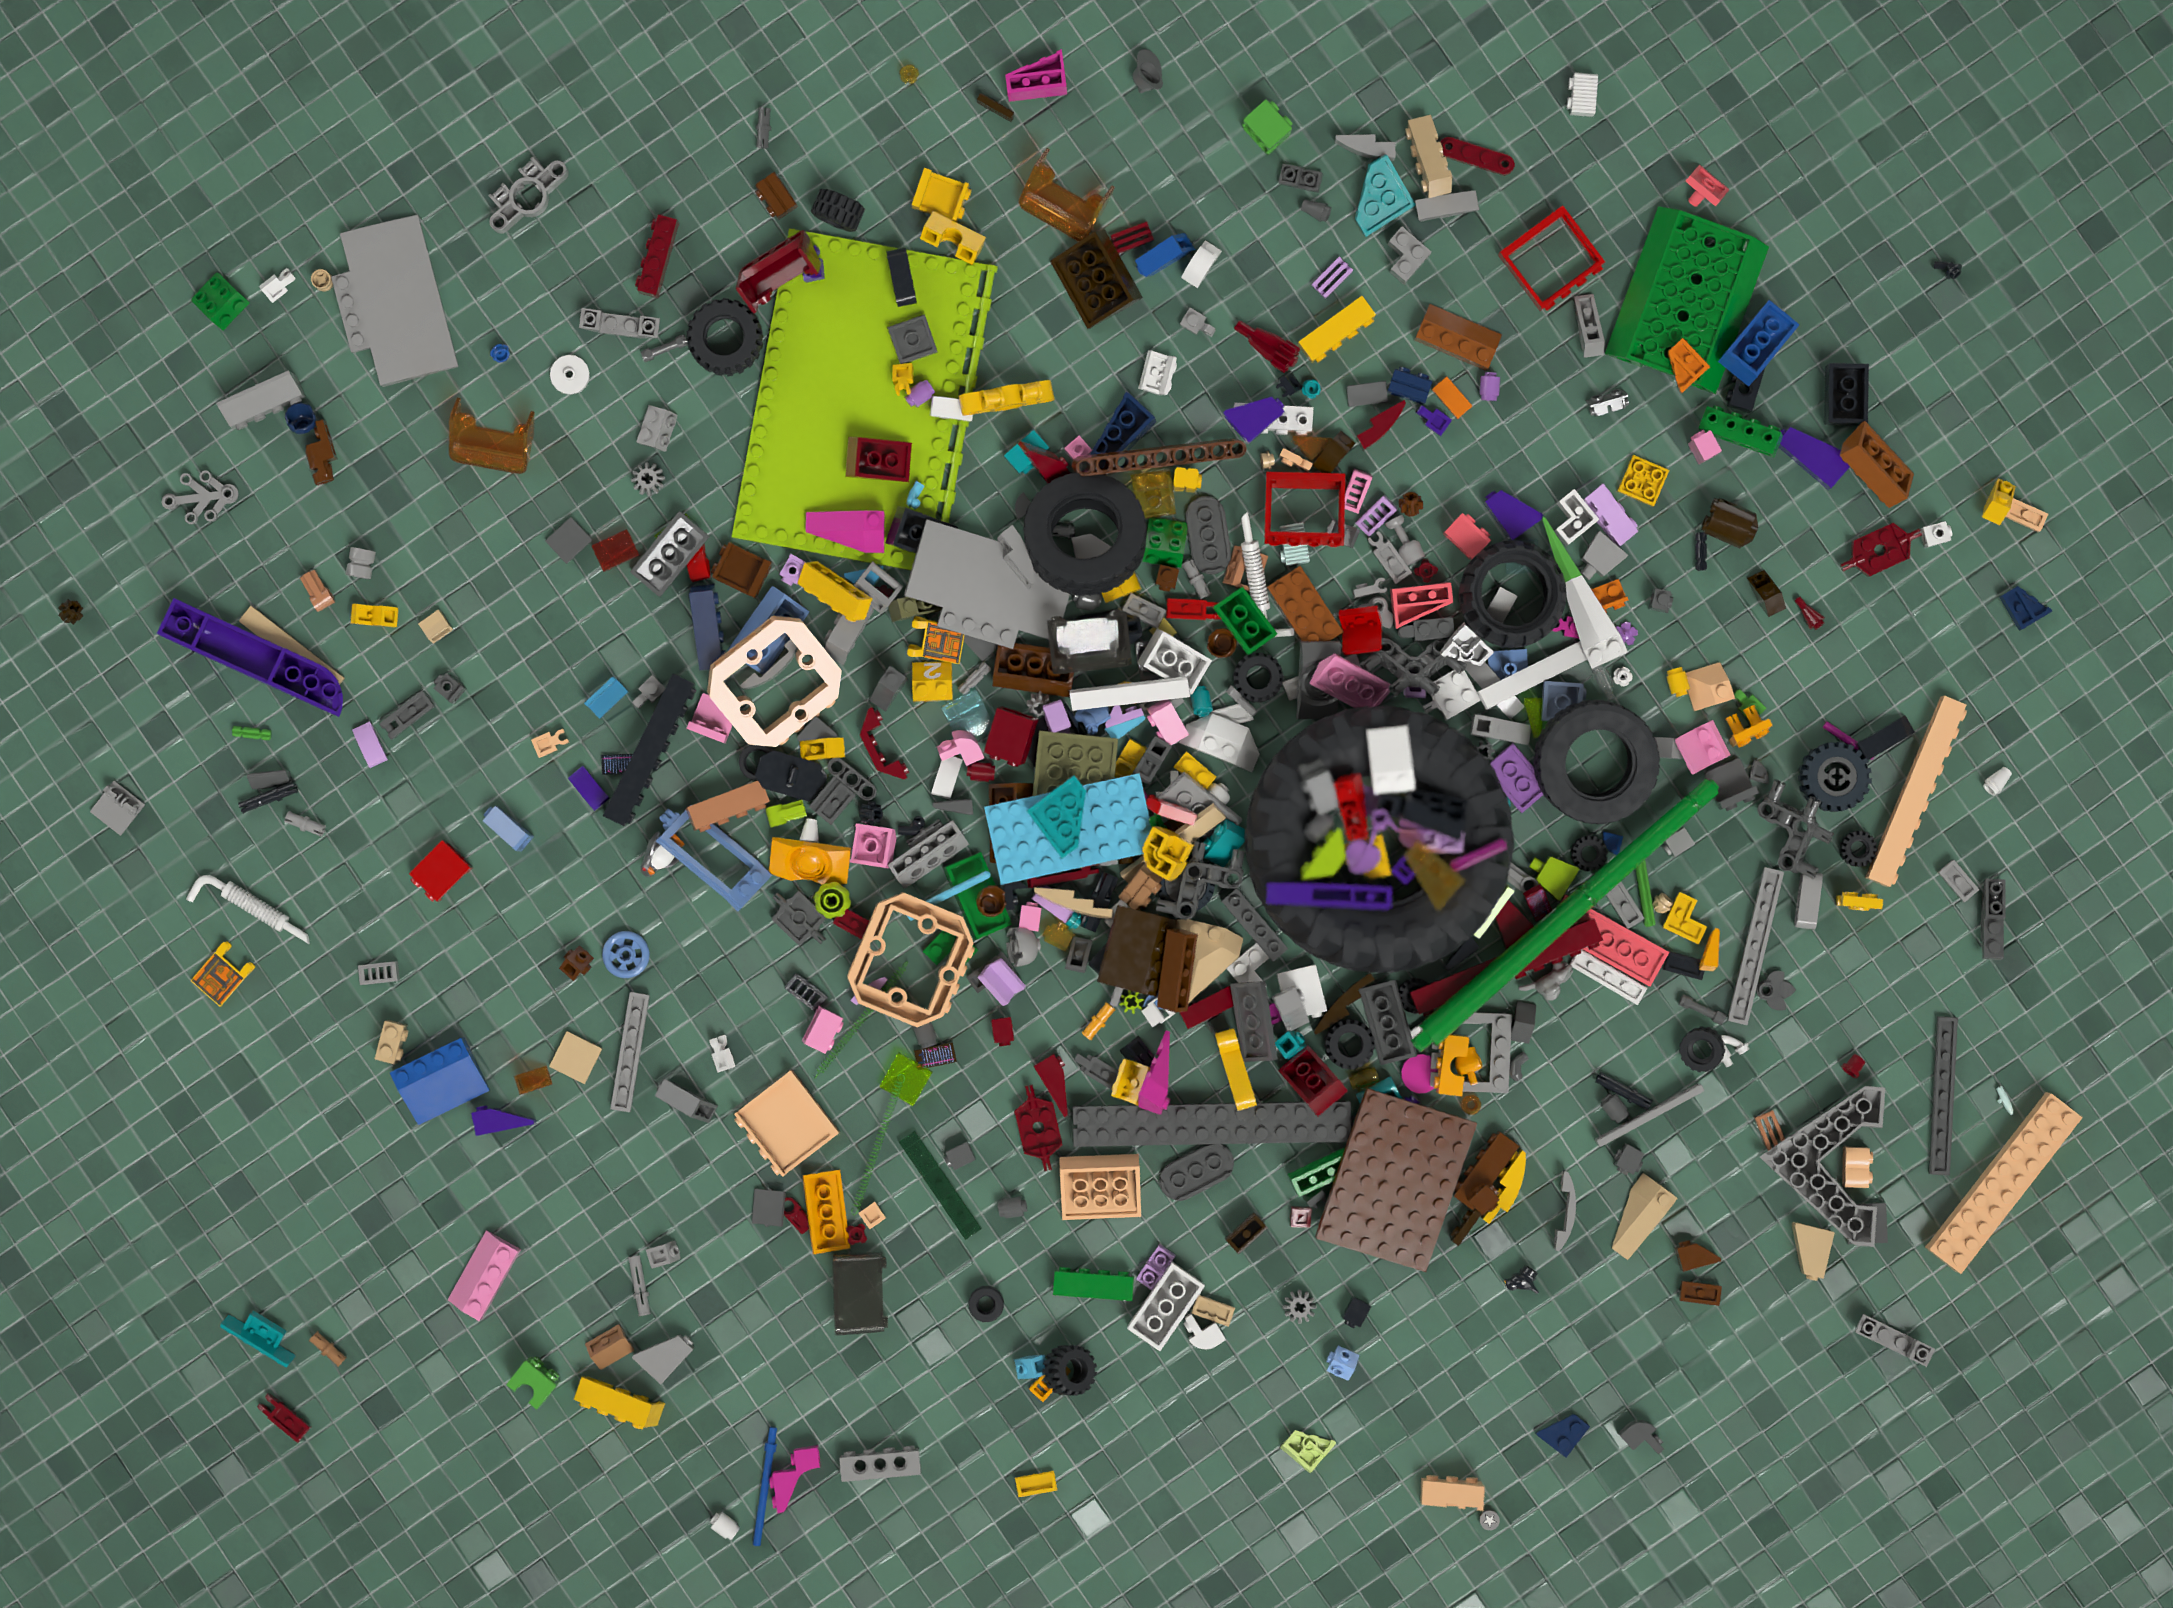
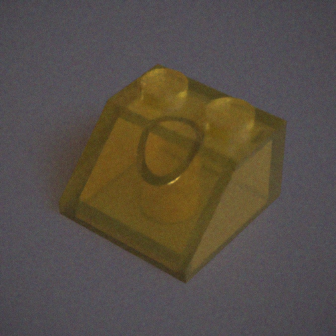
M1170 469L1131 475L1132 490L1142 506L1145 519L1176 514Z

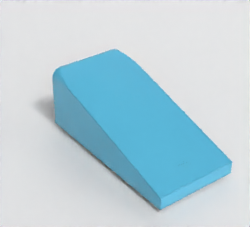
M1141 716L1106 728L1105 731L1110 738L1119 739L1145 721V717Z

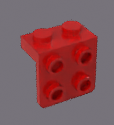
M1378 605L1339 610V619L1343 629L1342 651L1344 655L1375 652L1382 649V619Z

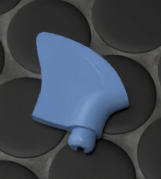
M1108 707L1077 710L1075 719L1077 722L1084 724L1089 735H1095L1098 733V726L1111 719Z

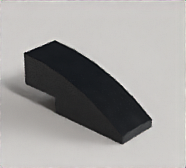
M1906 715L1855 743V745L1863 753L1861 756L1869 760L1912 735L1915 731Z

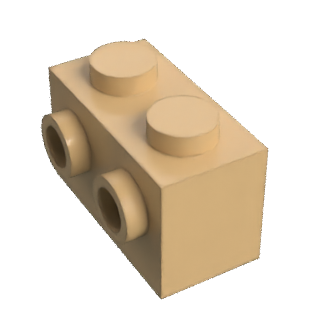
M390 1020L384 1022L375 1056L376 1060L391 1064H397L398 1061H401L404 1051L402 1049L403 1041L406 1042L409 1032L407 1030L408 1025Z

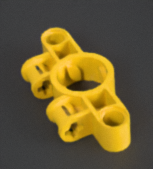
M1051 380L1006 385L958 396L962 416L1005 411L1055 400Z

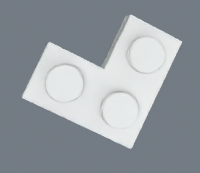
M1255 943L1226 969L1238 983L1259 982L1262 979L1255 970L1268 960L1269 957Z

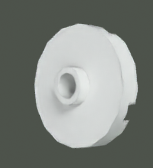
M566 355L554 362L551 367L550 378L558 391L569 395L577 394L586 388L590 372L588 366L581 358L574 355ZM568 371L573 372V376L571 378H567L566 373Z

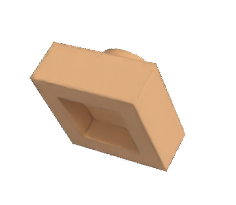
M873 1202L859 1212V1215L869 1229L886 1218L876 1202Z

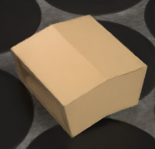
M437 610L418 623L433 644L453 630L440 610Z

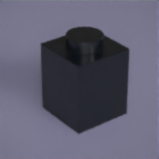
M1380 794L1376 811L1383 810L1389 817L1401 818L1405 798L1391 794Z
M1352 1296L1342 1315V1318L1345 1319L1344 1323L1352 1328H1355V1326L1361 1328L1371 1309V1305Z

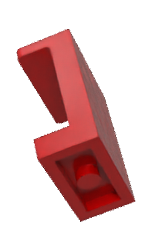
M442 840L409 875L412 877L410 880L418 888L421 886L426 890L424 894L432 902L434 900L440 902L442 897L466 873L468 874L473 867L445 840Z

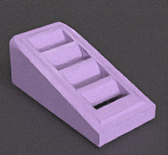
M1383 495L1355 524L1370 537L1398 508L1386 495ZM1382 502L1390 509L1389 512L1380 505ZM1376 508L1384 515L1383 518L1375 511ZM1370 514L1379 521L1377 524L1369 517ZM1365 519L1373 526L1372 529L1363 522Z

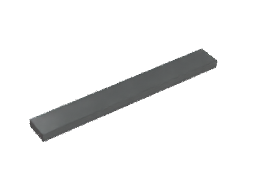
M1937 1016L1929 1159V1174L1950 1175L1958 1017Z

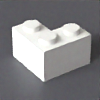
M1575 489L1557 503L1559 508L1568 517V520L1554 532L1563 544L1567 546L1599 520Z

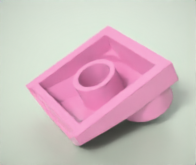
M856 823L850 863L889 869L888 864L893 861L895 851V829Z

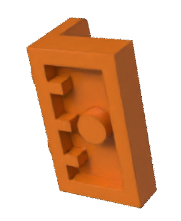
M1619 579L1591 589L1606 613V609L1611 607L1614 610L1625 606L1624 602L1628 601V597L1625 596Z

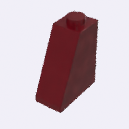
M1509 900L1494 918L1505 950L1533 927L1531 922Z

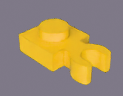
M912 363L893 365L892 381L895 385L897 396H900L902 389H906L907 395L911 393L909 384L913 383Z

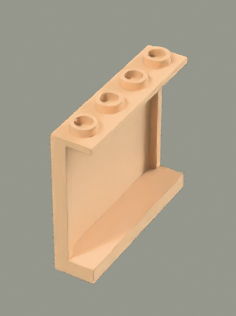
M790 1070L734 1114L736 1116L734 1120L740 1128L744 1127L747 1130L748 1134L746 1136L753 1144L757 1143L761 1148L758 1150L765 1160L768 1158L772 1163L770 1166L777 1176L781 1174L782 1177L840 1133L793 1070Z

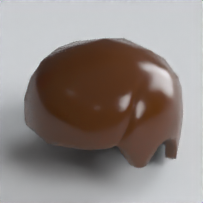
M1225 628L1216 629L1208 636L1207 649L1211 655L1217 658H1227L1235 652L1237 640L1230 630Z
M993 885L982 889L976 899L979 912L986 917H995L1001 914L1006 906L1004 890Z

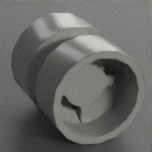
M350 547L349 559L352 561L347 564L345 575L371 579L373 568L370 564L374 563L376 552Z

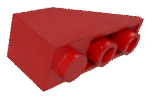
M1360 773L1341 776L1333 784L1348 841L1367 838L1365 791Z

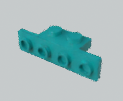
M254 1310L249 1315L245 1324L231 1315H228L220 1324V1327L226 1330V1332L236 1336L244 1343L252 1346L284 1367H288L295 1358V1354L280 1346L287 1331Z

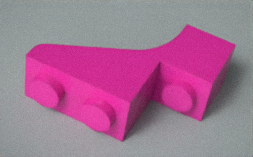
M819 1445L795 1448L794 1454H791V1463L796 1468L773 1472V1476L770 1477L771 1489L774 1488L775 1496L772 1497L773 1508H777V1513H783L786 1510L798 1478L810 1469L820 1468Z

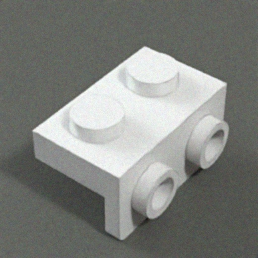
M1148 351L1138 389L1157 395H1167L1172 387L1171 379L1177 367V357Z

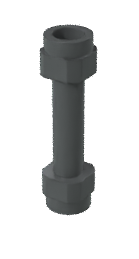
M685 334L675 337L676 340L650 350V348L641 351L644 362L652 361L655 356L677 347L681 349L688 346Z
M1683 994L1680 998L1678 1005L1686 1009L1691 1008L1711 1018L1713 1022L1719 1025L1723 1024L1726 1014L1718 1010L1715 1012L1692 1001L1693 998Z

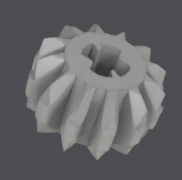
M648 462L645 463V469L638 465L637 467L640 472H632L637 476V478L631 479V482L637 483L633 488L635 490L641 488L639 492L641 495L646 490L648 496H651V490L658 494L659 491L656 487H664L662 483H659V481L665 480L664 476H659L663 470H656V464H653L650 468ZM646 475L653 478L650 484L643 481L644 477L647 478Z
M1301 1290L1297 1291L1298 1296L1296 1297L1294 1292H1290L1292 1299L1288 1297L1284 1299L1290 1303L1283 1305V1309H1290L1285 1312V1316L1293 1314L1290 1318L1291 1322H1294L1296 1317H1298V1324L1302 1323V1317H1304L1306 1322H1309L1307 1314L1314 1316L1315 1313L1310 1311V1309L1317 1308L1316 1305L1310 1304L1315 1300L1314 1297L1307 1299L1309 1296L1307 1291L1303 1297ZM1297 1302H1299L1300 1304H1305V1306H1303V1311H1300L1299 1309H1294V1307H1297Z

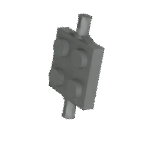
M799 890L792 898L787 900L778 892L775 894L776 896H773L772 899L780 905V908L771 919L794 942L801 946L808 938L813 937L821 945L826 940L818 930L827 918L818 913L815 905Z

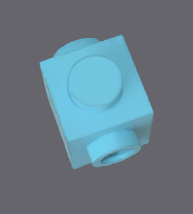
M1032 1355L1015 1359L1018 1379L1044 1376L1045 1373H1042V1369H1045V1365H1043L1044 1360H1046L1045 1355Z

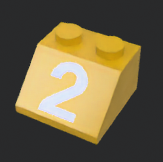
M912 663L913 702L953 701L952 663Z

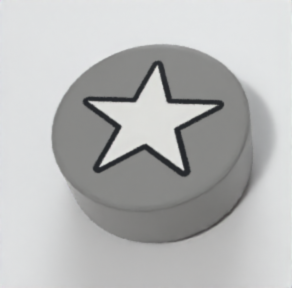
M1485 1510L1481 1513L1479 1522L1484 1529L1494 1530L1498 1527L1500 1519L1495 1511Z

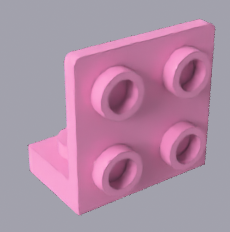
M703 693L691 722L689 721L686 729L726 744L733 725L709 695Z
M1713 720L1675 739L1677 747L1691 774H1695L1711 764L1730 756Z

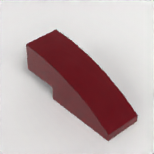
M1405 400L1369 420L1371 428L1356 436V440L1363 451L1374 445L1390 430L1406 405Z
M1231 986L1188 1006V1011L1179 1012L1187 1029L1233 1007Z

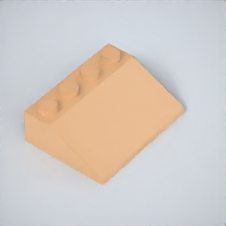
M1139 1154L1060 1157L1062 1220L1141 1217Z

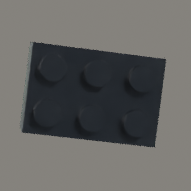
M1829 363L1825 366L1824 425L1859 426L1864 421L1868 423L1869 364Z

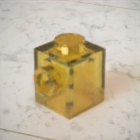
M1058 921L1057 925L1054 923L1052 926L1047 925L1043 936L1046 937L1045 942L1066 951L1074 933L1067 930L1069 928L1067 925Z

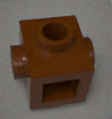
M579 945L574 951L570 949L563 957L565 960L559 969L574 981L581 974L585 976L592 968L590 963L594 958Z

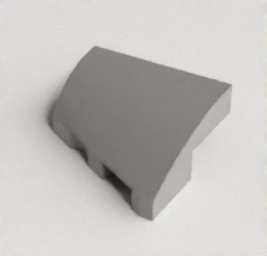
M1465 623L1454 632L1440 651L1443 657H1453L1458 661H1468L1478 666H1481L1494 653L1492 648Z

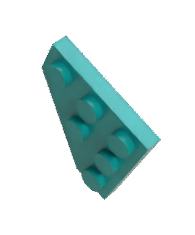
M1386 154L1368 165L1355 221L1365 237L1416 206Z
M1075 776L1068 779L1027 810V813L1062 859L1078 848L1086 790Z

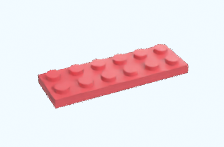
M1564 895V897H1563V899L1561 900V902H1562L1563 900H1565L1568 896H1567V895ZM1590 909L1572 925L1574 926L1595 918L1603 941L1599 942L1600 946L1589 950L1586 947L1582 950L1649 987L1652 985L1669 954L1665 949L1593 909Z

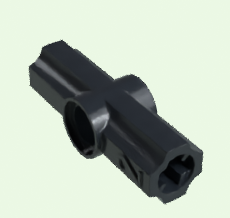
M1105 872L1102 873L1096 890H1093L1090 900L1094 901V908H1108L1112 899V892L1118 882L1117 877ZM1084 915L1080 926L1096 932L1101 918Z

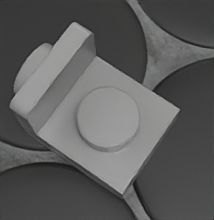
M675 1240L646 1249L651 1268L680 1260V1251Z

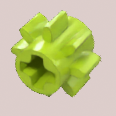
M1128 990L1127 996L1121 995L1124 1002L1119 1003V1005H1125V1013L1130 1009L1135 1014L1134 1009H1142L1139 1002H1142L1144 999L1137 998L1138 992L1133 995ZM1135 997L1136 1006L1128 1007L1126 999Z

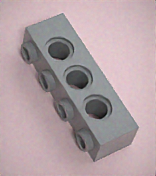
M952 820L889 863L888 867L905 889L968 846L969 843Z
M913 1445L904 1446L903 1450H895V1447L883 1448V1452L867 1449L863 1450L864 1453L856 1454L855 1451H846L839 1458L842 1482L921 1475L919 1448L915 1449ZM898 1456L903 1457L906 1461L905 1465H896L895 1458ZM878 1458L884 1459L886 1466L883 1468L877 1467L875 1460ZM863 1460L866 1463V1468L863 1470L856 1468L855 1462Z

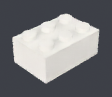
M1156 629L1137 663L1164 679L1188 676L1190 694H1193L1212 660L1164 631Z

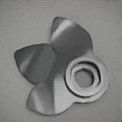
M1783 971L1770 973L1766 980L1758 983L1756 988L1758 997L1766 1000L1768 1006L1775 1010H1786L1784 999L1796 991L1790 983L1783 981L1785 976ZM1765 986L1769 988L1767 994H1764L1762 991Z

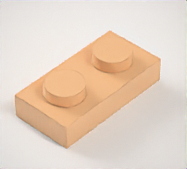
M2013 498L2011 509L2005 518L2036 532H2041L2048 513Z

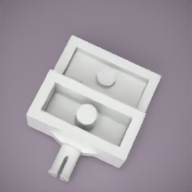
M1453 670L1434 681L1435 684L1440 686V689L1432 696L1433 701L1423 706V708L1426 709L1432 706L1425 710L1426 713L1438 708L1445 720H1448L1481 699L1465 671L1458 674Z

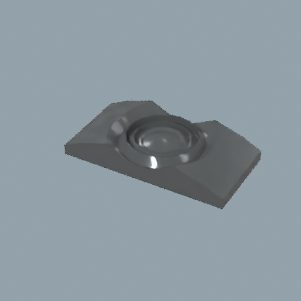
M1301 641L1297 719H1322L1337 713L1339 699L1311 685L1310 681L1319 662L1334 653L1341 657L1339 641Z

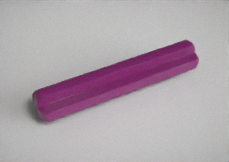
M1500 839L1450 862V867L1453 872H1457L1507 849V844L1504 839Z

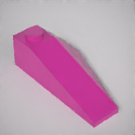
M806 512V533L864 553H884L885 512Z
M1167 1030L1158 1047V1057L1153 1059L1150 1072H1147L1139 1092V1107L1161 1115L1163 1109L1167 1110L1170 1098H1168L1170 1031Z

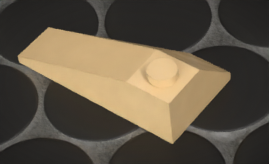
M1642 1173L1630 1190L1612 1249L1628 1260L1678 1198Z

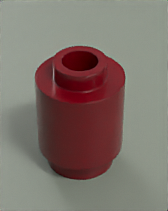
M976 761L972 765L967 766V776H970V781H994L995 765H991L989 762Z

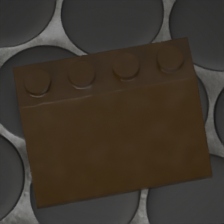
M1105 229L1093 232L1050 260L1087 329L1098 325L1143 298Z
M1117 905L1097 982L1157 996L1167 930L1175 929L1177 920Z

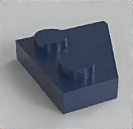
M2019 586L1999 597L2019 631L2052 612L2051 608L2040 604L2038 599L2028 595Z
M1572 1414L1542 1430H1538L1535 1434L1566 1458L1590 1426L1575 1414Z

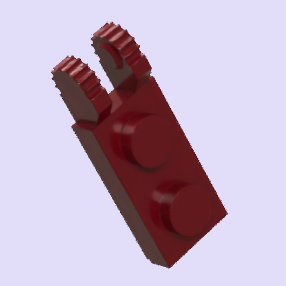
M267 1393L265 1398L276 1408L271 1411L265 1404L259 1403L258 1409L268 1416V1419L283 1432L299 1443L311 1426L285 1404Z

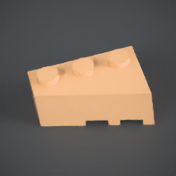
M1426 1475V1478H1421L1420 1502L1422 1505L1458 1506L1460 1509L1477 1507V1510L1483 1511L1485 1487L1481 1481H1478V1478L1474 1477L1458 1480V1477L1446 1476V1479H1438L1436 1475Z

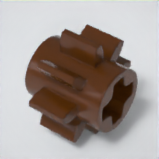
M1415 492L1405 493L1403 499H1399L1401 513L1410 517L1419 514V509H1423L1421 496H1418Z

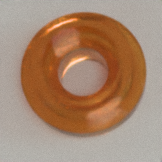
M1467 1095L1461 1102V1108L1466 1114L1474 1115L1479 1112L1481 1102L1478 1097ZM1469 1101H1473L1475 1104L1471 1109L1467 1106Z

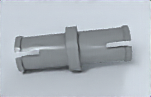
M1193 559L1184 563L1182 567L1190 579L1189 583L1194 586L1200 599L1202 600L1210 596L1212 593L1204 582V576L1199 573Z
M288 811L284 820L285 823L296 826L303 832L308 831L320 837L323 836L326 830V825L312 821L308 816L302 817L291 811Z

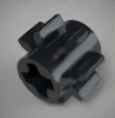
M874 801L862 804L859 809L860 821L870 826H874V822L880 823L883 817L881 805L876 804Z

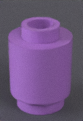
M1485 372V376H1481L1479 393L1481 400L1497 401L1500 390V377H1496L1497 373Z
M927 380L920 381L910 388V395L904 398L911 407L914 405L917 408L932 398V394L935 391Z

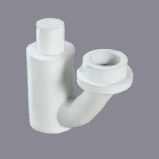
M1721 1035L1725 1044L1737 1047L1735 1051L1739 1055L1750 1049L1748 1042L1744 1044L1733 1037ZM1725 1045L1726 1050L1722 1061L1727 1068L1733 1062L1730 1059L1731 1053Z

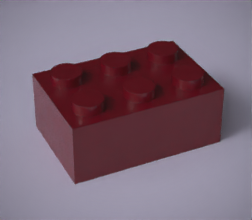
M1308 1045L1278 1070L1317 1116H1320L1348 1091Z

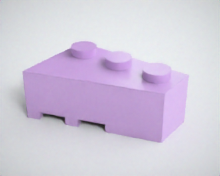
M1604 484L1584 499L1585 503L1599 518L1597 521L1598 525L1618 547L1638 532L1636 522L1631 517L1628 518L1625 509L1614 499L1612 493Z

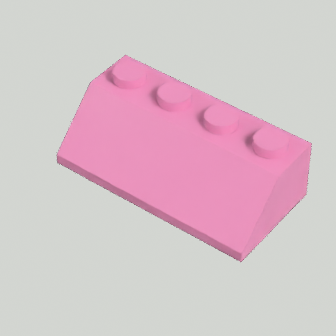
M486 1230L448 1301L465 1314L478 1321L482 1320L521 1249Z

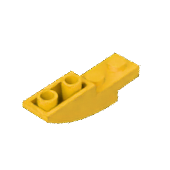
M1521 1149L1519 1152L1516 1151L1509 1160L1511 1161L1510 1165L1507 1168L1504 1167L1498 1175V1182L1503 1185L1502 1189L1500 1187L1497 1189L1499 1192L1497 1197L1500 1199L1497 1202L1499 1205L1492 1212L1487 1211L1481 1217L1488 1224H1490L1501 1208L1508 1212L1519 1193L1526 1165V1152Z

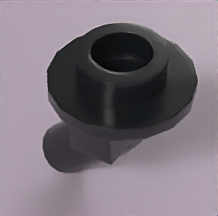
M1934 261V269L1946 270V279H1955L1962 272L1961 264Z

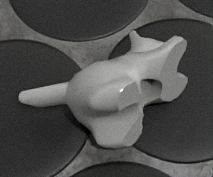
M1562 961L1553 964L1551 972L1539 978L1536 982L1519 986L1518 989L1520 991L1536 989L1546 1000H1555L1561 992L1560 984L1566 982L1573 973L1572 965H1567V962Z

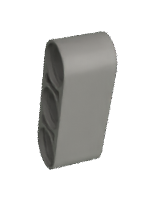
M1802 873L1800 875L1794 927L1816 929L1823 880L1822 873H1817L1814 879Z

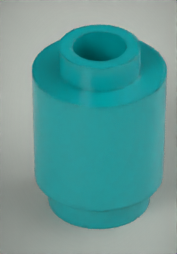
M1205 686L1196 687L1193 694L1190 695L1193 713L1199 717H1206L1213 711L1210 692Z

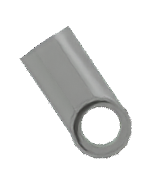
M1511 863L1507 880L1522 893L1526 892L1523 887L1525 881H1531L1534 887L1538 885L1535 878L1530 877Z

